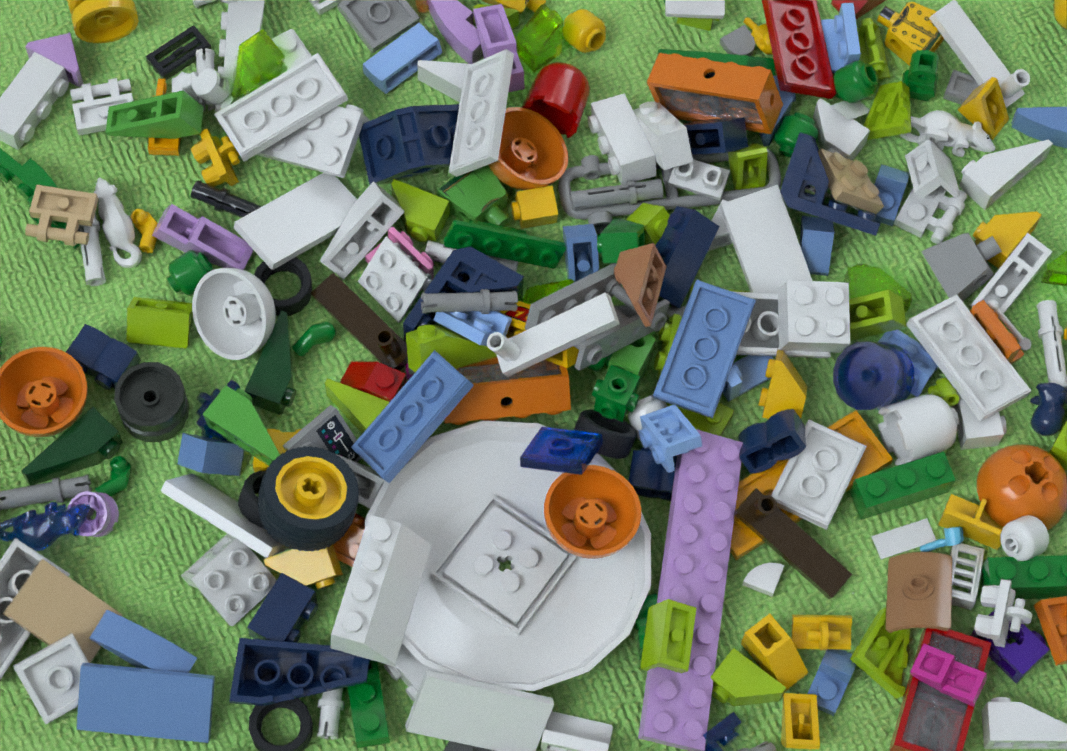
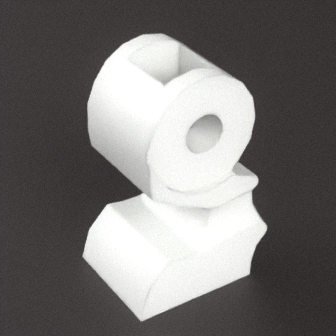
M211 68L203 70L200 74L194 71L192 73L181 72L177 77L172 78V93L183 90L198 103L199 97L209 103L216 105L220 104L230 95L232 83L229 78Z

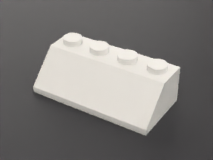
M369 514L331 633V649L395 666L431 550L430 543L402 523Z

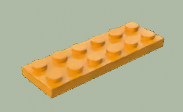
M857 410L827 427L866 445V449L845 492L851 489L855 479L879 472L892 463L893 458ZM789 459L778 460L771 468L763 472L752 473L739 481L735 510L755 488L763 495L771 496ZM779 508L793 522L797 523L802 520V518ZM734 516L730 553L735 560H738L765 542L739 518Z

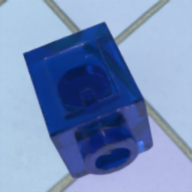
M734 712L703 734V737L706 739L705 751H723L719 746L720 743L723 747H726L739 736L736 731H738L742 722Z

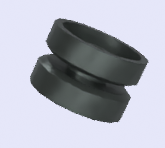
M143 362L132 366L121 375L115 387L114 401L124 428L134 438L144 442H161L172 438L183 428L188 419L189 403L180 376L171 367L159 362Z

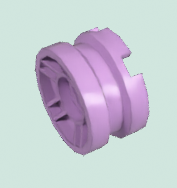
M85 491L78 493L72 498L68 505L66 516L69 526L78 535L102 537L113 531L112 527L115 522H118L119 511L114 499L106 493ZM96 511L95 519H91L93 512ZM80 515L81 519L78 520L76 516Z

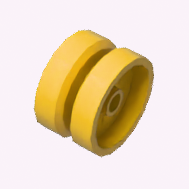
M67 0L70 13L72 14L71 18L75 34L82 41L90 43L116 41L129 35L136 29L139 22L133 0Z

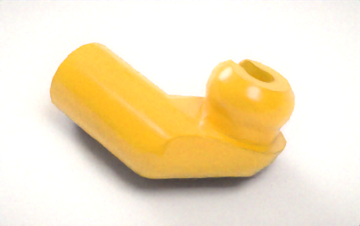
M136 209L132 212L130 218L134 226L142 234L139 249L145 253H153L157 238L152 236L158 223L149 212L143 209Z

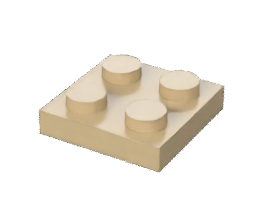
M824 149L818 151L829 179L828 187L835 200L877 214L884 207L878 196L879 190L867 175L868 169L862 162L847 159L837 152L832 153Z

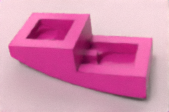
M923 644L910 671L912 676L925 684L973 707L987 680L985 672L955 661L954 655Z

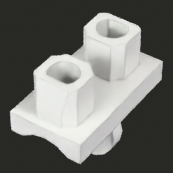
M693 159V162L674 167L668 184L693 192L694 194H700L721 201L730 170Z
M1001 579L1000 586H983L981 604L984 607L995 608L994 616L978 614L974 627L977 635L992 639L994 645L998 647H1005L1010 621V631L1019 632L1021 624H1029L1032 620V613L1024 609V599L1017 598L1013 607L1016 592L1011 589V580Z

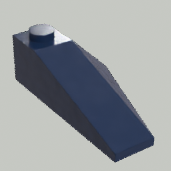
M239 638L229 702L265 706L367 683L370 659L331 649V645Z

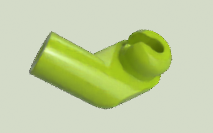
M947 378L938 379L936 385L930 386L927 389L928 394L941 397L949 406L956 405L960 400L957 391Z

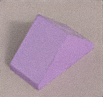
M70 33L28 42L25 47L29 58L36 52L63 66L69 82L81 87L83 80Z

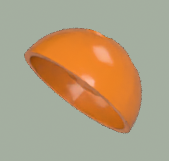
M522 107L506 108L498 161L488 164L489 168L500 181L515 189L529 190L553 184L564 174L568 165V151L563 137L556 127L539 113Z
M52 347L29 348L13 355L0 368L1 420L14 431L30 437H49L63 432L75 423L86 404L88 387L82 367L71 355Z
M1027 444L1011 445L996 451L982 464L977 476V493L980 502L982 498L987 500L984 510L1000 526L1004 527L1008 522L1030 515L1041 520L1048 531L1061 520L1066 512L1067 474L1061 463L1046 450Z
M584 465L564 472L551 484L545 498L544 517L550 535L561 548L581 558L599 559L619 552L633 539L641 521V504L634 487L621 474L602 466Z

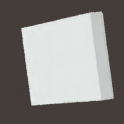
M809 419L805 426L806 448L800 454L788 460L771 496L776 500L777 507L827 530L861 460L866 445Z

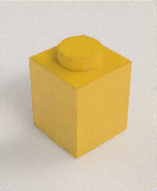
M553 185L516 192L515 202H511L513 219L519 220L521 229L557 223L558 210Z

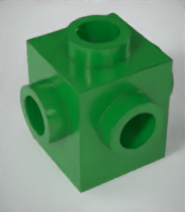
M611 365L604 380L598 379L592 392V397L596 398L594 411L599 412L606 418L623 422L627 412L633 413L638 404L640 395L637 394L640 376Z

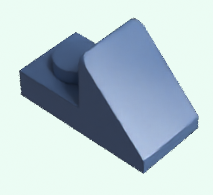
M881 164L875 186L879 190L878 196L884 207L876 214V221L893 226L910 173Z
M840 649L826 650L807 693L817 695L818 709L832 716L836 713L856 667V664L850 660L852 654Z

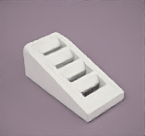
M963 543L952 546L950 552L952 557V585L969 589L968 593L952 589V605L972 610L974 607L985 549ZM958 551L976 556L975 561L958 557ZM956 563L973 567V572L957 568ZM954 574L971 578V582L956 579Z

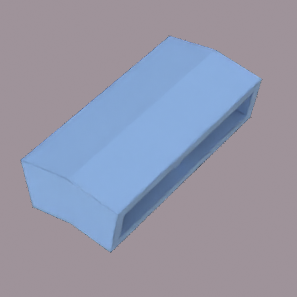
M419 22L362 64L363 73L376 87L387 94L418 71V60L432 61L443 53L439 39L429 33Z

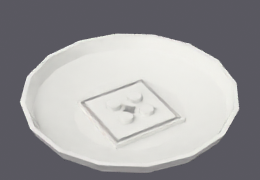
M482 420L430 437L390 483L387 481L383 482L365 518V527L370 514L402 523L431 544V550L402 644L422 665L447 675L515 690L536 691L589 672L630 635L651 587V532L642 512L639 528L629 544L619 552L599 559L581 558L561 548L550 535L544 517L546 494L551 484L564 472L584 465H597L616 471L599 454L586 449L574 438L539 423ZM506 560H510V568L512 570L506 568L504 571H500V563L498 561L504 563Z

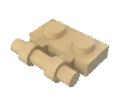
M36 185L29 213L32 218L40 220L38 225L27 224L25 235L36 237L37 241L48 242L50 239L63 241L65 245L75 246L76 244L87 245L89 233L80 232L78 229L79 225L92 227L99 200L97 194ZM52 221L67 223L66 229L51 227Z

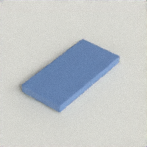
M696 280L655 388L653 398L675 404L678 407L713 419L756 300Z
M434 350L351 448L385 481L390 483L474 385Z
M83 662L80 668L76 730L209 743L215 676Z

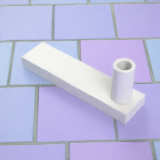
M952 0L929 17L979 86L991 77L998 79L1006 108L1025 94L1022 88L1030 82L1028 72L1018 69L1013 74H1010L956 0Z
M605 292L509 339L499 332H494L487 339V347L496 353L502 374L509 377L620 323L611 296Z

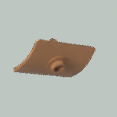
M912 552L891 557L888 561L885 629L889 633L910 628H932L948 631L951 628L952 557L935 552Z

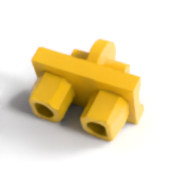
M207 128L201 131L200 136L202 140L192 146L190 150L198 163L203 164L210 159L213 163L201 171L206 184L215 187L224 182L230 186L238 183L239 181L232 165L240 163L239 153L229 137L224 136L220 141L217 136H211Z
M792 615V641L796 649L851 650V615Z

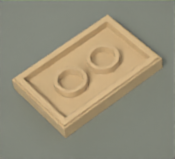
M44 559L38 562L3 612L5 616L48 646L73 633L89 663L101 648L99 644L90 640L89 637L105 611L109 610L122 616L117 610Z

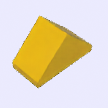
M991 77L975 88L958 108V111L972 124L976 121L981 122L982 129L992 140L1009 120L999 82L995 77Z
M783 694L781 745L785 748L820 749L817 695Z

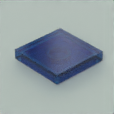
M541 427L520 456V467L582 475L603 444L602 434Z

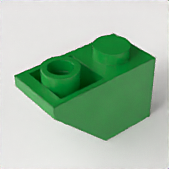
M614 219L597 238V250L599 254H602L603 263H617L620 252L644 246V225L624 219Z

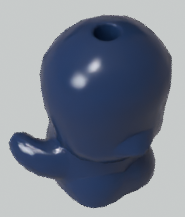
M1040 383L1036 386L1038 396L1030 399L1031 403L1038 405L1031 418V426L1041 436H1052L1059 432L1066 415L1063 407L1067 404V389L1056 383Z

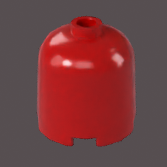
M560 62L548 64L537 74L522 108L539 113L549 120L560 134H566L567 138H570L578 130L588 101L590 85L587 77L573 65Z

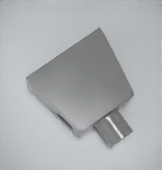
M964 233L922 251V254L947 296L951 298L957 294L964 301L994 275L987 260L999 254L1002 250L993 236L976 245L970 234Z

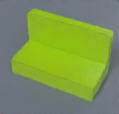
M134 297L127 307V342L186 349L189 345L190 322L193 319L192 303Z
M670 599L649 607L640 669L649 671L652 668L661 667L678 673H684L689 670L696 607Z

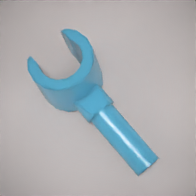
M962 527L944 528L945 539H938L920 546L921 552H929L940 547L961 544L964 540Z

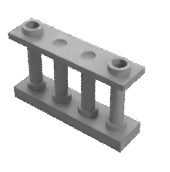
M612 263L532 303L525 329L528 330L605 292L611 297L615 296L636 313L637 311L622 284H619L615 278L614 267L617 263ZM664 299L657 303L652 324L648 327L644 326L638 313L628 318L615 308L619 325L574 345L579 350L575 368L580 371L591 364H597L602 358L653 331L660 330L667 321L666 314L670 302Z

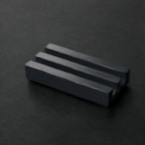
M193 25L145 57L147 63L153 66V70L160 75V78L168 80L196 61V51L198 49H203V55H205V48H212L210 43ZM193 37H196V39L190 42L189 44L185 45L184 47L181 46ZM173 51L172 55L158 63V60Z

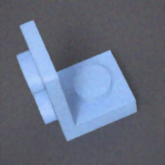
M748 355L733 363L723 390V395L728 402L771 379L765 377L769 358L773 359L772 356Z

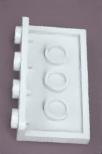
M349 104L346 105V108L337 106L256 155L344 178L362 125L370 120L363 114L364 110L357 106Z

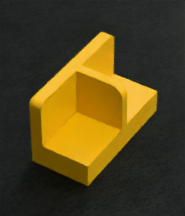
M951 494L938 525L944 528L962 527L963 536L996 550L1001 545L1000 534L1003 527L996 523L984 510L987 500L982 498L980 504L977 505Z

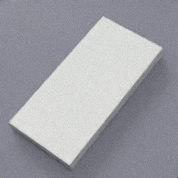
M507 49L465 67L449 173L456 177L498 161L514 53Z
M316 53L214 115L242 160L246 161L344 103L348 98L319 53Z
M322 173L235 221L234 229L268 267L274 270L335 235L357 199L336 176Z
M778 185L719 205L751 293L778 294V289L787 280L813 281Z
M957 294L910 318L906 323L980 422L1030 394L1031 389Z
M191 473L165 481L161 489L162 493L265 558L290 549L277 542L276 539H273L265 528L251 523L241 513L237 501Z
M426 670L405 724L406 732L494 751H536L553 709L554 701L551 697Z

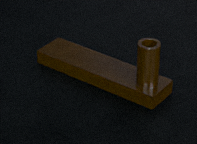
M334 273L328 276L311 292L313 298L378 362L399 371L408 363L406 342Z
M755 488L735 510L734 514L828 599L833 598L851 577L852 574L777 507L776 500L772 496L763 495Z

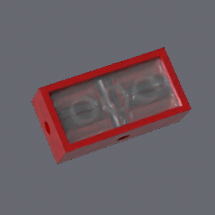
M925 628L920 637L914 662L923 644L954 655L955 661L984 672L991 642L950 629L944 631ZM910 674L889 751H963L974 707L934 689Z

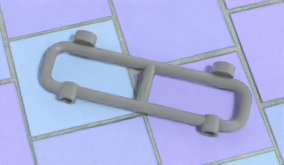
M767 149L768 185L758 188L723 191L721 201L722 199L731 201L778 185L780 188L781 174L775 154ZM728 152L692 155L694 160L704 163L729 161ZM595 155L582 158V165L568 168L559 178L558 182L560 202L563 210L575 219H588V223L594 225L597 234H601L613 221L612 216L630 215L642 203L663 206L666 210H673L676 206L690 208L721 203L719 200L700 194L679 197L677 187L668 184L673 168L664 170L657 162L656 169L661 168L666 198L637 201L636 204L632 205L628 202L573 211L570 200V183L573 179L584 177L587 180H595L601 175L611 174L608 162L600 163L599 158Z

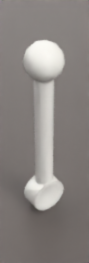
M994 299L989 300L987 305L997 313L1000 320L1016 337L1021 349L1028 350L1031 347V341L1027 337H1023L999 309L998 301Z

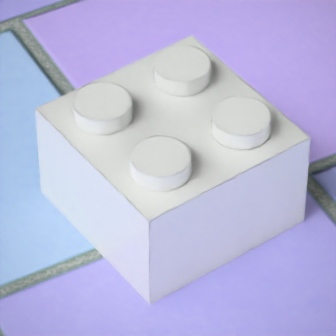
M787 280L778 289L779 350L840 353L849 346V283Z

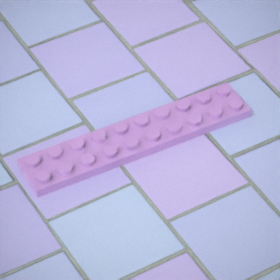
M697 430V432L701 435L702 446L685 454L677 455L657 603L670 599L697 608L689 670L684 673H678L657 667L647 671L638 735L639 739L688 751H705L713 688L711 675L715 672L734 512L741 469L739 453L743 442Z

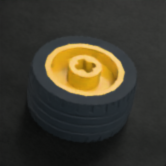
M312 446L287 450L272 461L263 476L258 496V511L261 523L273 539H276L277 542L288 548L297 549L298 551H318L330 547L345 535L354 519L359 499L357 478L349 464L329 450Z

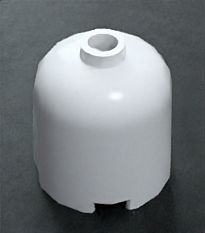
M932 394L922 395L884 406L879 410V414L883 415L884 422L878 424L880 436L887 452L893 451L898 458L895 461L897 466L943 452L955 442L957 425L959 424L958 414L953 407L950 408L939 396Z

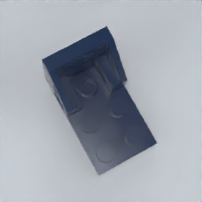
M459 104L410 106L396 109L364 123L359 139L369 185L373 181L379 185L392 182L393 179L400 180L425 174L440 167H449Z
M799 132L780 189V193L787 206L876 236L881 222L875 220L876 214L860 209L858 214L846 211L847 205L833 200H829L828 205L824 204L825 193L829 188V179L818 154L819 148L814 136ZM813 185L816 189L815 195L805 192V187Z
M466 247L452 251L424 293L480 292L481 289H488L489 292L516 291L518 301L523 302L524 276L478 250ZM421 297L403 322L405 342L407 332L417 330L422 325H436L437 323L433 321L436 312L422 313L421 302L424 301L421 300Z

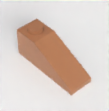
M654 243L620 252L617 264L614 267V275L617 282L622 284L645 327L652 324L666 271V265Z

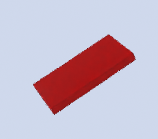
M762 0L780 90L832 99L836 94V88L817 0Z

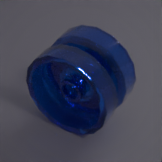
M856 342L843 350L838 356L833 369V383L838 396L848 406L857 410H880L884 406L904 401L910 395L915 382L914 366L910 356L900 346L891 342Z

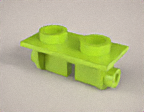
M865 18L861 21L859 28H857L861 53L859 61L872 65L878 79L890 78L879 26L871 18Z

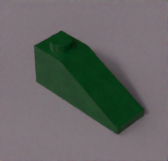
M284 311L280 312L271 336L244 390L252 397V404L254 406L281 416L285 407L292 405L296 395V389H294L290 327L287 312Z
M92 407L21 472L30 486L98 465L103 460L112 458L119 451L120 445L123 442L119 431Z

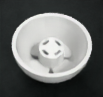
M238 268L215 269L204 275L195 288L192 300L194 323L200 337L214 353L226 359L240 360L256 353L268 341L275 324V304L266 285L255 275Z

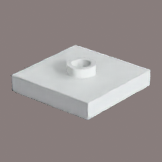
M73 633L13 665L45 724L78 707L80 668L83 662H89Z

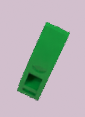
M0 148V178L6 183L11 181L15 184L17 191L27 200L29 207H31L36 185L58 188L52 178L32 158L24 165H21ZM32 218L37 224H39L40 219ZM52 221L51 227L66 229L67 223ZM76 244L72 247L76 249L80 246V244Z
M370 660L367 683L348 687L357 748L390 743L377 661Z

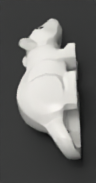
M940 110L931 111L922 118L911 116V127L916 128L920 136L912 133L900 134L905 140L918 143L919 145L930 139L941 150H943L944 146L953 147L952 153L958 157L964 156L965 151L963 148L968 149V147H971L974 150L992 152L996 149L989 135L982 129L981 122L976 121L970 126L960 122L950 113Z
M99 177L94 193L97 194L99 199L98 212L103 220L102 228L105 237L111 245L110 250L113 251L114 260L121 267L134 268L141 262L142 253L139 247L133 244L135 241V231L132 220L125 213L122 202L116 196L117 188ZM118 248L129 252L131 257L129 259L121 258L117 253Z

